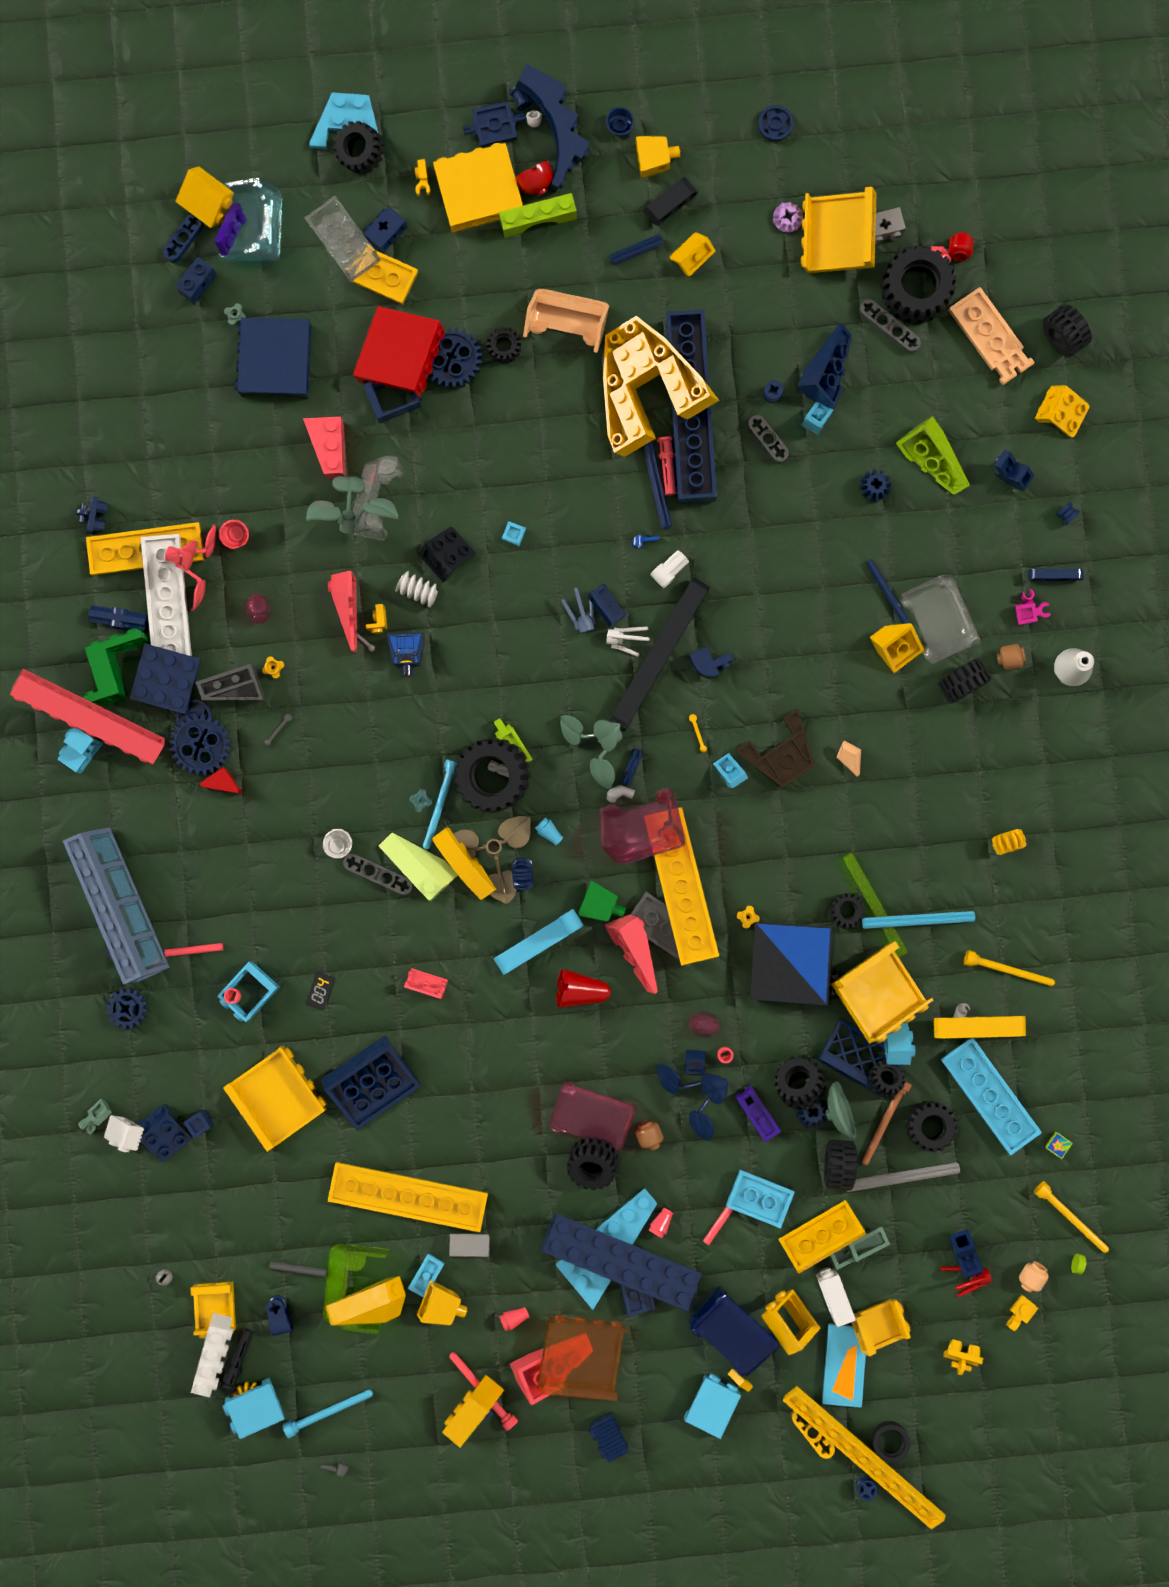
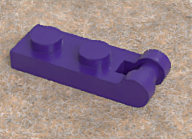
M234 203L230 206L215 239V244L221 255L228 256L241 225L247 221L239 203Z
M751 1085L742 1094L738 1093L735 1095V1098L764 1142L781 1132ZM752 1097L754 1102L747 1105L745 1100Z

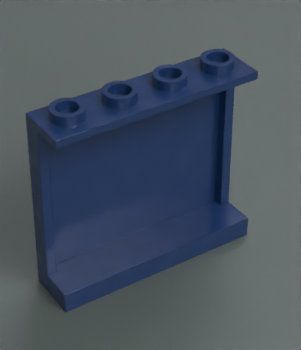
M241 317V324H238L240 342H237L239 361H236V371L239 372L238 379L235 380V389L241 397H244V394L299 395L301 399H309L312 325L309 319Z

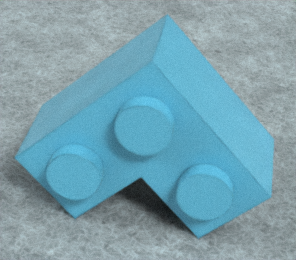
M70 728L66 732V738L63 741L67 746L65 745L60 750L58 760L76 773L81 774L103 742L96 737L89 736L84 730Z

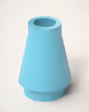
M546 817L535 827L538 831L537 834L549 840L555 846L563 839V836L560 835L552 821Z

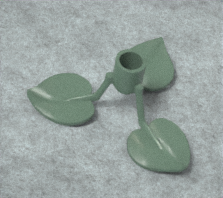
M338 476L332 481L333 488L341 492H348L347 508L342 514L338 507H334L332 502L315 501L308 507L306 515L307 521L338 519V523H340L339 530L346 534L354 532L355 525H358V521L364 511L371 515L398 520L395 505L383 498H373L369 503L365 502L357 517L354 515V512L350 510L351 492L361 493L365 487L363 480L355 476Z
M562 715L560 717V726L567 742L577 745L581 742V738L597 737L598 742L601 743L604 751L599 755L598 759L593 758L591 760L590 771L599 785L606 789H611L615 773L613 766L607 760H603V756L608 751L615 749L617 742L622 740L620 724L598 720L594 724V733L584 735L582 734L583 726L579 720L570 715Z

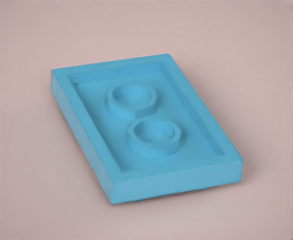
M740 1169L726 1207L781 1228L795 1191Z

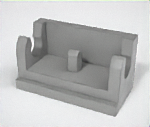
M450 1234L449 1256L489 1258L490 1237L486 1234Z

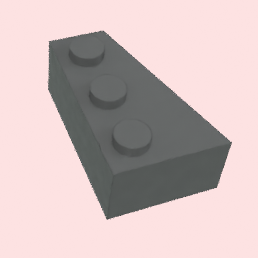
M253 663L196 682L202 700L266 699Z

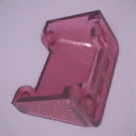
M671 788L658 791L655 795L656 802L623 811L616 805H609L600 809L601 847L614 862L626 864L678 849L685 845L683 826L675 794Z
M563 1080L549 1126L552 1127L551 1131L562 1134L564 1131L582 1138L588 1136L590 1138L595 1136L600 1140L603 1138L606 1140V1143L610 1142L612 1148H615L618 1152V1150L623 1149L637 1110V1105L630 1102L622 1103V1100L584 1089L581 1086L576 1087L571 1082Z

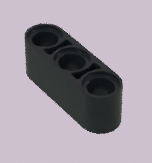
M684 177L652 201L644 209V213L655 226H659L690 202L698 192L687 178Z

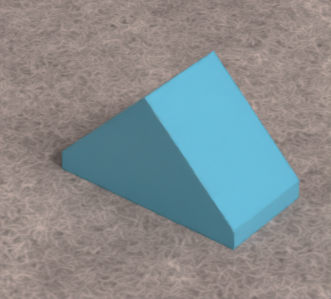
M816 401L804 418L802 426L818 435L833 410Z

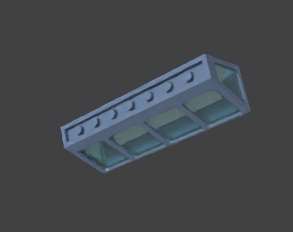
M111 828L83 832L63 840L123 985L135 984L169 969V964Z

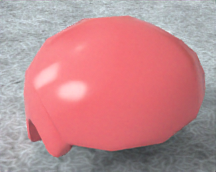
M229 520L221 526L219 539L224 546L236 549L246 544L249 539V530L245 523L239 520Z

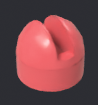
M229 988L224 993V999L229 1004H236L241 1000V993L235 988Z
M721 1047L717 1053L718 1059L722 1063L731 1062L733 1059L732 1050L729 1047Z

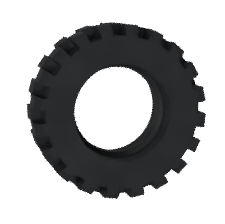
M915 245L914 249L907 247L904 248L903 253L899 251L895 254L894 258L888 263L881 281L882 299H886L884 303L886 308L891 307V313L894 316L896 314L900 315V320L910 319V323H916L917 320L925 323L929 318L933 320L946 309L952 299L956 288V275H953L955 269L953 265H948L950 260L947 256L943 258L941 256L942 252L938 249L934 252L930 246H926L925 249L921 248V245ZM909 271L926 273L934 282V294L923 299L910 296L901 284L902 276Z
M490 738L474 742L463 750L464 753L458 757L457 761L459 763L454 769V772H457L454 782L458 783L459 788H457L459 794L462 793L464 796L462 799L465 803L469 802L471 804L470 807L481 809L482 812L490 811L493 813L512 807L523 798L525 790L529 787L528 779L531 778V773H528L529 762L525 761L524 757L526 756L518 750V746L510 744L505 739ZM487 757L499 758L508 768V784L498 793L486 792L481 788L476 778L478 764Z

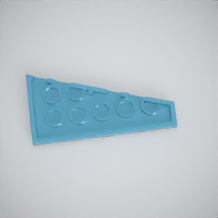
M643 1188L595 1230L633 1245L657 1202ZM560 1259L555 1265L593 1310L611 1280Z

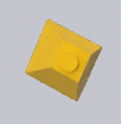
M911 623L884 626L870 637L876 651L893 673L925 651Z

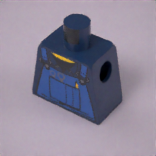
M424 633L387 634L392 664L396 667L401 666V677H412L413 666H421L425 643Z

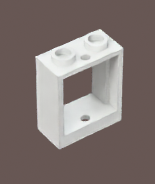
M830 1267L821 1269L816 1277L835 1325L839 1327L855 1321L838 1273Z

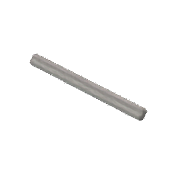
M955 1162L856 1179L852 1191L959 1174L960 1166Z

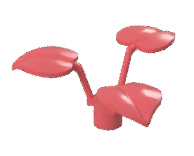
M212 525L213 527L208 532L203 549H197V541L193 540L181 549L169 546L165 554L166 561L175 563L176 567L181 568L197 580L193 608L190 610L192 612L198 607L204 597L206 582L189 569L195 553H206L205 557H210L213 553L217 540L216 525Z

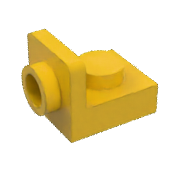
M376 604V610H373L374 622L377 621V623L366 625V629L371 631L372 634L382 633L383 630H387L386 609L383 604Z

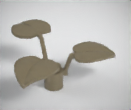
M517 816L505 820L498 829V835L504 840L491 839L482 847H477L479 838L473 831L460 830L453 835L459 843L463 842L472 858H475L476 851L484 849L490 857L495 858L498 874H491L489 878L497 890L491 893L490 896L504 904L510 903L517 890L513 886L512 871L506 870L501 873L498 856L502 851L501 845L506 842L512 848H521L528 843L530 839V817Z

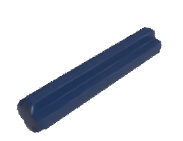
M660 234L611 254L610 260L613 265H616L663 245V239Z

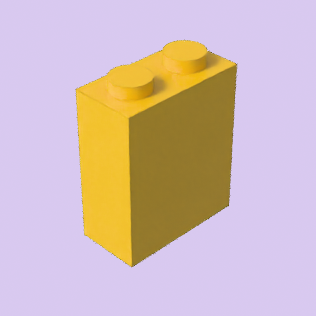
M198 166L188 169L175 202L212 228L223 223L226 217L225 213L232 205L234 192Z

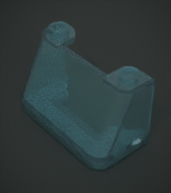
M260 177L223 184L234 192L232 204L239 203L241 205L242 213L245 214L247 221L241 225L228 256L220 254V258L226 261H277L280 255L282 196L279 189Z

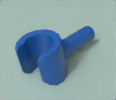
M637 535L633 538L632 546L642 548L643 542L658 541L659 536L644 537Z

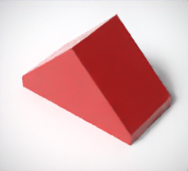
M224 767L200 784V787L242 794L241 788L227 768Z

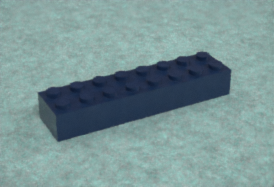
M555 1213L540 1248V1251L685 1311H688L702 1274Z

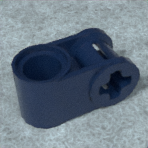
M280 1295L273 1296L266 1306L272 1336L292 1332V1319L289 1315L285 1298ZM274 1303H276L277 1306L280 1305V1308L278 1310L277 1307H273Z

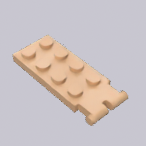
M981 287L948 309L991 370L995 369L1001 377L999 381L1002 385L1017 376L1015 368L1019 373H1022L1034 364V360L1031 357L1028 359L1022 352L1023 345Z

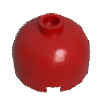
M546 160L522 172L515 179L519 188L524 193L530 195L537 193L540 196L548 192L547 187L552 183L553 172Z

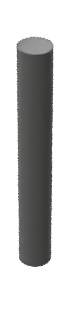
M273 1261L269 1265V1269L321 1277H327L328 1269Z

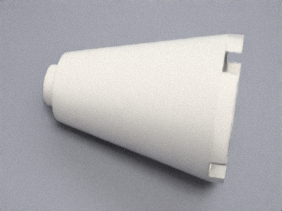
M1071 648L1064 650L1055 660L1054 672L1065 685H1082L1092 674L1094 658L1090 653L1080 649Z

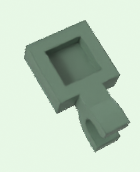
M102 1098L98 1100L87 1111L89 1115L81 1120L78 1125L82 1130L88 1126L86 1130L91 1135L95 1131V1124L99 1126L112 1113L107 1102Z

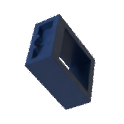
M373 382L363 384L379 424L421 407L419 401L422 400V397L420 396L419 398L414 392H410L413 402L383 413L374 391L386 386Z

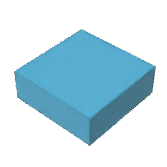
M508 521L502 540L520 547L526 528Z

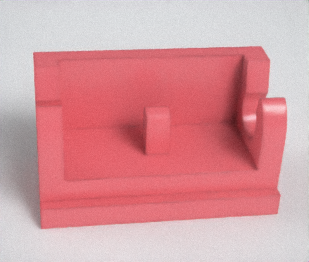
M411 968L404 985L405 988L439 999L443 998L448 982L447 979Z

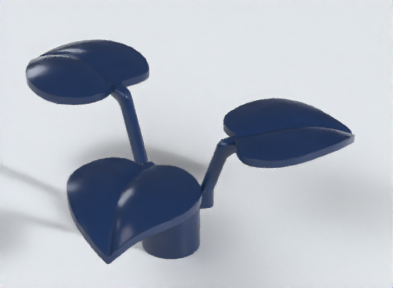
M661 1063L657 1064L659 1081L662 1087L671 1094H676L678 1089L682 1090L702 1085V1092L708 1098L698 1109V1113L696 1111L690 1112L689 1122L699 1137L706 1141H711L714 1135V1126L709 1117L702 1114V1110L710 1100L715 1104H721L724 1101L728 1089V1080L722 1079L719 1075L706 1073L702 1075L699 1082L680 1085L681 1079L673 1069Z

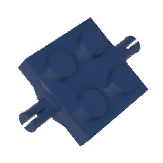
M502 102L473 109L474 125L463 127L465 136L476 133L481 148L495 143L517 140L516 123L526 121L525 113L514 115L510 110L509 102Z

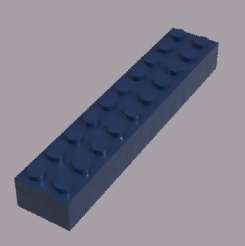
M704 310L666 312L667 341L709 386ZM671 400L678 504L716 502L717 491L711 406L687 420L677 415Z

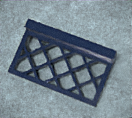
M839 1019L817 1061L872 1092L874 1087H869L871 1082H867L869 1076L864 1072L862 1064L872 1062L874 1067L876 1065L875 1060L882 1058L886 1060L884 1043H877L875 1041L872 1042L874 1044L870 1045L865 1038L867 1046L857 1049L854 1038L858 1036L865 1038L861 1030ZM841 1025L848 1029L850 1037L840 1039L838 1030ZM851 1039L854 1050L844 1052L841 1041ZM838 1042L841 1054L834 1055L828 1052L830 1045ZM871 1047H881L884 1056L874 1058ZM868 1048L871 1059L861 1062L858 1051ZM855 1052L858 1063L849 1064L845 1054ZM891 1078V1080H890V1082H889L888 1085H892V1084H893L892 1078Z

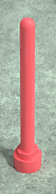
M452 1352L449 1358L476 1388L480 1381L459 1356ZM497 1401L492 1406V1409L501 1418V1426L506 1431L510 1430L518 1422V1419L513 1414H507Z

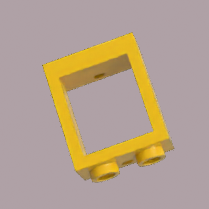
M793 1289L788 1292L784 1290L779 1292L775 1296L776 1300L769 1303L765 1307L766 1311L761 1315L788 1356L801 1351L820 1329ZM782 1305H784L800 1328L796 1336L793 1335L777 1312Z

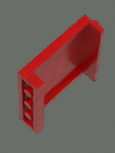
M377 306L353 376L362 384L369 381L414 392L420 398L426 388L428 374L432 371L434 357L438 354L440 340L443 339L445 334L443 325L439 320Z

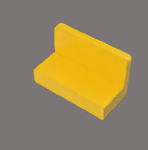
M695 232L669 258L671 261L678 263L684 274L690 277L716 250L708 237Z

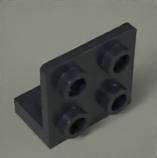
M449 527L426 542L419 553V556L443 583L450 578L455 569L476 555L475 551L453 527Z

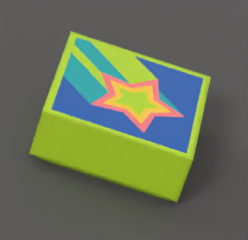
M1055 1131L1045 1145V1148L1062 1159L1073 1143Z

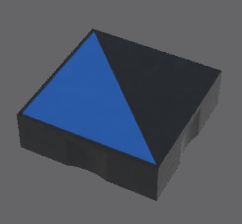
M755 922L750 1000L831 1005L832 960L835 948L836 927Z

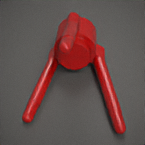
M959 1266L940 1268L941 1271H961ZM983 1268V1273L973 1276V1280L956 1286V1290L971 1286L958 1293L957 1297H961L980 1287L986 1286L985 1284L991 1283L988 1268Z

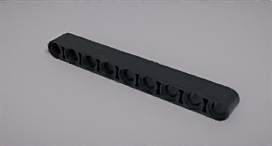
M695 577L691 580L609 720L612 723H619L620 729L624 732L636 715L710 588L709 585Z

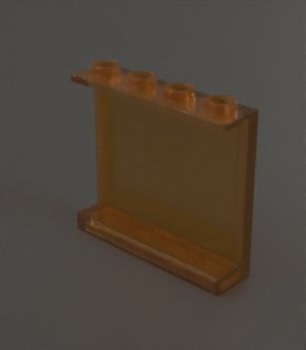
M556 1315L555 1318L549 1317L537 1389L542 1394L617 1401L618 1392L614 1389L624 1332L628 1333V1329L623 1326L622 1322L611 1321L610 1324L604 1323L600 1319H593L591 1322L586 1321L582 1317H574V1320L567 1319L563 1315Z

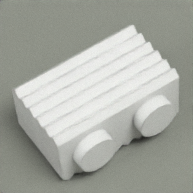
M111 1115L104 1138L109 1140L110 1145L118 1147V1150L129 1152L130 1150L138 1149L144 1129L125 1117Z

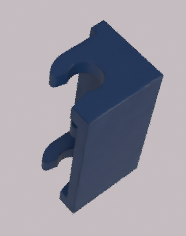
M605 583L589 593L588 599L609 628L627 616L626 612L621 609L608 591Z

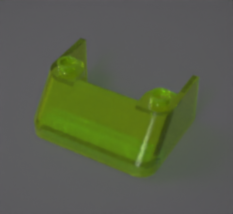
M337 1244L331 1249L323 1307V1318L327 1323L330 1324L325 1306L346 1297L348 1271L361 1270L366 1263V1256L386 1258L389 1254V1249ZM379 1323L334 1325L346 1331L378 1334L381 1328Z

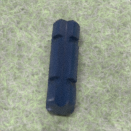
M636 748L633 749L632 758L629 759L625 770L626 774L623 775L621 780L623 784L631 785L632 776L635 775L643 751Z

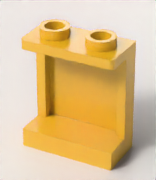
M234 1283L194 1284L191 1287V1296H194L195 1330L193 1334L199 1335V1338H206L213 1313L232 1317L230 1328H233L234 1332L236 1329Z
M888 1299L854 1314L855 1321L851 1323L862 1354L871 1356L876 1354L877 1349L903 1338H911L909 1334L910 1326L904 1320L902 1314L904 1310L900 1302Z

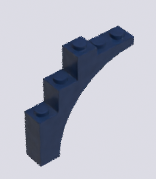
M526 64L516 87L526 93L540 107L553 131L556 144V167L549 190L556 193L558 187L562 189L567 180L564 177L566 171L571 172L575 162L579 164L581 158L586 159L590 151L587 148L590 142L573 133L578 124V121H576L578 114L562 105L567 95L564 93L567 86Z

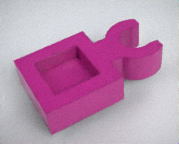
M1035 602L1015 605L1018 625L1038 621V615L1049 617L1051 615L1050 612H1042V608L1049 606V603L1042 602L1037 607H1035Z

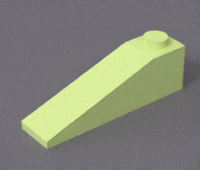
M391 833L379 845L384 853L429 901H432L458 876L445 860L394 833Z

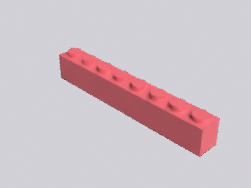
M25 669L21 670L11 689L10 695L15 700L26 702L35 710L49 713L52 718L61 719L73 728L84 730L89 736L98 737L104 743L110 746L114 745L126 754H133L145 763L154 764L164 747L165 738Z

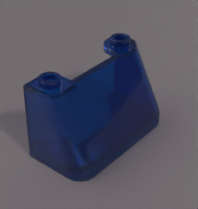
M721 1286L717 1288L689 1320L690 1330L699 1337L701 1335L735 1366L734 1370L742 1377L744 1375L748 1377L781 1345L773 1333L770 1332L769 1334L768 1330L765 1327L763 1328L744 1311L733 1298L731 1299Z

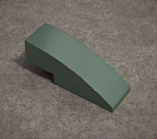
M882 1226L867 1231L866 1235L827 1258L832 1269L838 1270L887 1247L890 1243Z

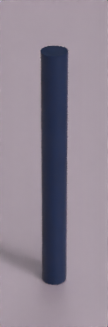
M871 559L866 562V565L902 624L911 623L874 561Z

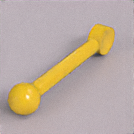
M692 714L689 720L693 723L700 743V751L704 753L707 751V747L701 738L696 723L697 717Z

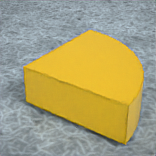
M731 1369L728 1375L741 1388L749 1392L753 1387L747 1379L745 1380L738 1371Z

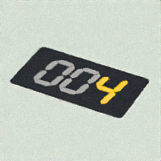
M317 972L306 1005L324 1010L335 978Z

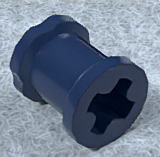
M516 86L510 90L509 94L514 97L519 111L528 108L532 104L527 94Z

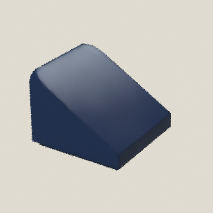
M686 1050L685 1074L704 1075L705 1051Z

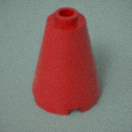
M562 969L557 980L559 990L556 993L557 1007L565 1008L605 1002L610 997L611 989L606 982Z

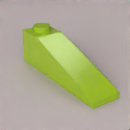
M933 416L916 426L896 442L908 460L917 463L922 467V471L931 474L936 478V482L953 495L970 485L943 430Z

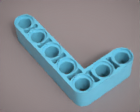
M572 909L551 924L494 958V961L502 974L505 975L584 925L575 910Z

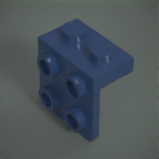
M166 1103L156 1108L148 1118L138 1123L144 1129L140 1142L162 1162L169 1159L192 1139L191 1135L173 1118L171 1109Z

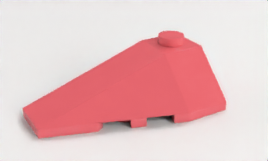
M346 571L331 575V581H328V592H331L350 649L353 653H357L356 577L352 571Z
M627 915L604 924L616 946L619 945L624 950L623 957L632 966H635L633 971L646 991L656 994L658 990L647 934L643 928L645 925L641 918Z
M584 1332L527 1354L510 1363V1366L530 1405H533L548 1397L553 1392L552 1389L560 1381L563 1382L567 1378L566 1375L573 1368H576L593 1350Z

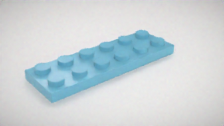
M974 1038L967 1039L940 1059L1010 1156L1042 1133Z

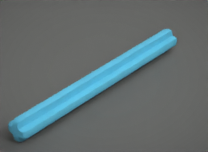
M975 912L863 918L862 926L864 929L973 922L975 921Z

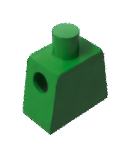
M591 881L578 915L609 922L611 915L619 918L623 917L626 908L616 904L617 895Z

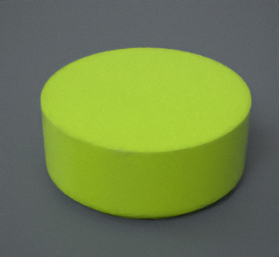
M1075 1254L1071 1270L1073 1273L1081 1275L1086 1268V1257L1081 1254Z

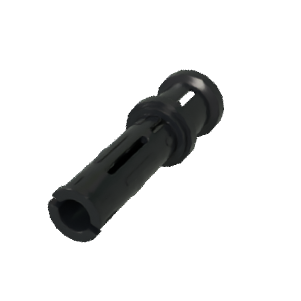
M247 1328L241 1329L231 1361L225 1366V1375L219 1383L221 1387L236 1390L237 1386L235 1384L239 1374H242L241 1365L254 1333L252 1330Z

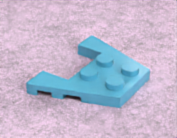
M331 93L310 140V148L327 150L329 131H342L343 128L341 126L344 124L349 126L348 122L351 121L354 123L356 121L364 122L378 131L369 95Z

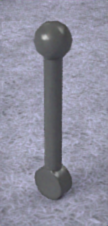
M286 714L284 716V721L279 725V727L274 731V733L269 737V739H266L264 741L265 746H270L271 741L284 727V725L292 720V716L290 714Z

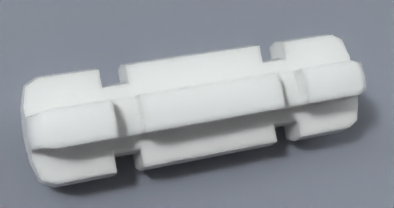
M493 760L490 761L488 765L489 771H497L498 774L509 777L506 765L498 764V762Z

